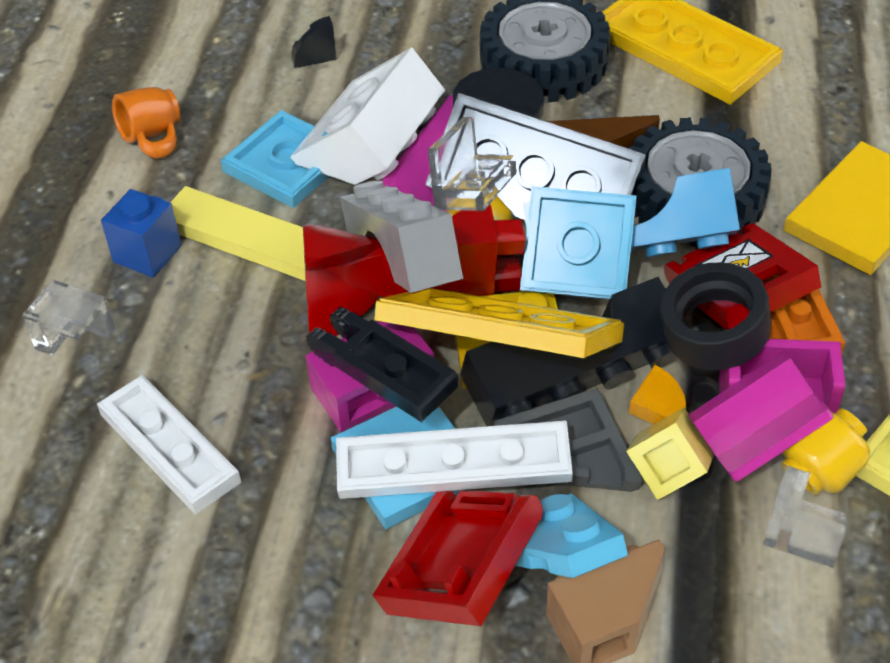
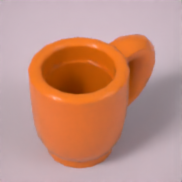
M147 87L114 95L112 99V113L121 137L127 143L137 141L141 151L148 157L163 159L170 155L176 148L177 143L176 131L173 125L178 124L180 121V108L174 93L170 89L163 90L159 87ZM167 132V135L162 140L155 142L147 140Z

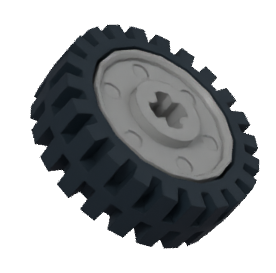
M506 0V5L499 2L494 5L493 11L486 13L484 21H482L480 26L479 49L481 70L486 68H509L524 72L538 82L543 89V96H547L548 102H558L560 94H563L566 100L576 98L577 90L582 94L587 93L591 89V84L597 86L601 81V77L606 73L610 51L609 23L605 21V15L602 11L596 12V6L590 2L583 5V0Z
M691 117L680 118L679 126H676L672 120L662 122L661 129L652 126L646 129L645 136L640 134L635 139L634 146H630L631 150L645 154V160L632 195L637 196L634 218L639 217L638 224H641L656 216L670 200L677 176L730 168L740 227L738 233L742 234V227L750 223L755 224L756 221L759 222L765 209L772 171L771 163H768V154L765 149L759 150L760 143L754 137L746 140L747 132L740 128L731 133L729 132L730 124L719 121L716 127L710 126V119L700 118L699 125H693ZM693 241L692 246H698L697 241Z

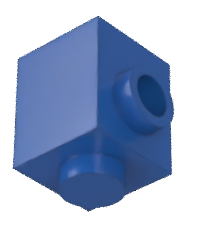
M129 189L101 219L113 263L154 278L182 246L172 203L160 197L150 196Z

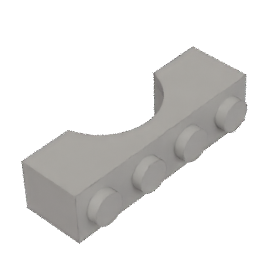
M370 181L358 184L353 187L354 194L340 197L347 232L378 239L396 284L412 293L463 279L451 213L432 206L429 201L416 199L413 194H405L398 191L397 187L384 186L383 181Z

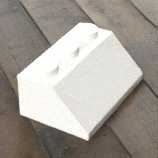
M411 47L354 79L290 158L292 161H295L296 165L308 169L312 167L320 168L322 174L354 185L373 176L376 180H380L392 172L398 165L396 157L399 152L408 148L417 139L416 129L436 113L437 109L434 105L445 89Z

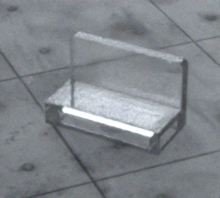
M462 117L428 150L434 206L442 210L484 211L517 174L515 155L477 154L473 117Z

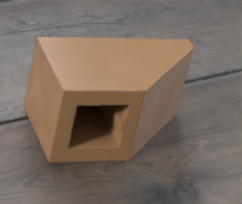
M660 539L641 547L637 545L626 546L628 553L626 557L574 578L558 575L554 581L548 583L546 616L572 663H612L635 653L660 582L665 547Z

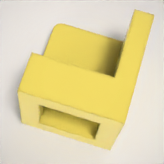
M684 407L638 433L626 451L657 500L706 474L714 457L712 450L689 418V414Z

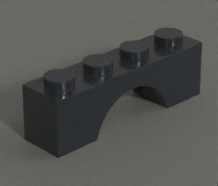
M659 276L611 295L602 317L618 319L624 323L622 342L586 358L498 342H489L466 351L460 376L486 426H494V421L585 392V390L599 384H603L604 388L616 386L628 379L634 370L648 364L651 368L654 365L662 367L673 361L677 356L670 351L660 315L662 294L666 288Z

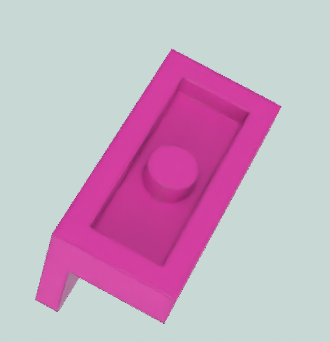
M784 351L688 415L719 462L735 482L746 477L834 417L828 406L813 393L792 359Z

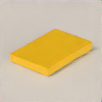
M861 141L786 217L783 231L871 276L890 255V154Z

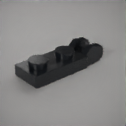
M339 307L330 315L329 320L334 330L342 338L347 339L346 342L330 332L327 333L321 327H316L306 336L307 345L319 359L322 358L330 366L336 365V368L421 423L458 388V374L455 370L374 320L367 321L344 307Z

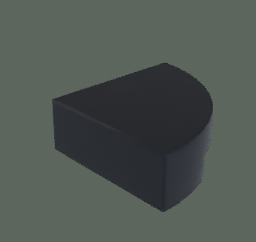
M330 16L312 22L309 25L310 29L304 33L299 41H295L291 52L294 68L337 60L334 29Z

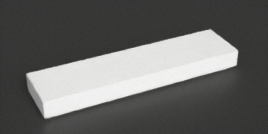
M567 421L336 438L337 492L339 499L572 482L573 473Z

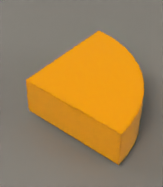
M654 365L630 400L629 414L654 425L684 407L686 409L683 390L671 374L661 367Z

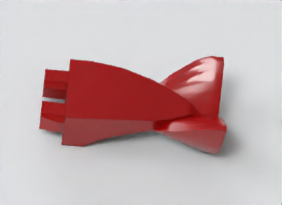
M491 205L467 206L454 214L452 221L463 279L431 288L475 296L494 295V292L520 291L521 268L518 256L497 257V255L524 254L525 235L521 219L494 220ZM303 225L309 333L316 327H321L327 333L330 332L334 336H338L339 334L334 330L329 319L330 315L339 307L349 309L351 313L354 312L362 316L380 296L388 297L409 292L394 282L386 255L377 238L350 233L324 225Z

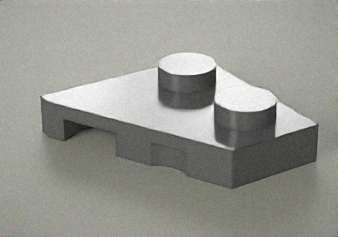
M598 388L494 421V426L567 421L573 473L572 482L553 484L628 492L639 490L643 478L626 452L628 448Z

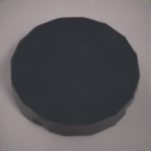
M486 68L470 73L461 79L453 90V106L458 93L539 120L543 116V89L534 78L521 71L509 68Z

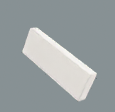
M143 375L97 403L101 416L195 515L241 483L239 471Z

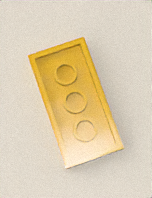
M618 0L602 12L605 15V21H608L610 26L611 44L730 105L782 61L783 49L682 0Z
M433 288L380 298V300L376 301L375 320L580 358H586L621 343L624 331V323L618 319Z

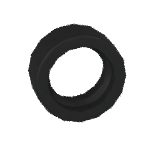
M705 263L695 266L675 277L662 294L660 315L664 334L670 351L685 364L701 370H726L740 366L759 354L770 338L771 314L769 296L762 280L747 268L732 263ZM713 300H730L742 304L749 310L745 320L735 327L721 332H699L688 328L682 321L686 314L696 306Z

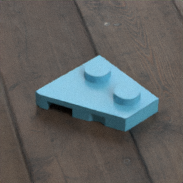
M572 493L568 495L557 494L540 501L543 509L541 520L515 566L529 569H546L551 574L574 578L626 557L628 553L624 535L621 531Z

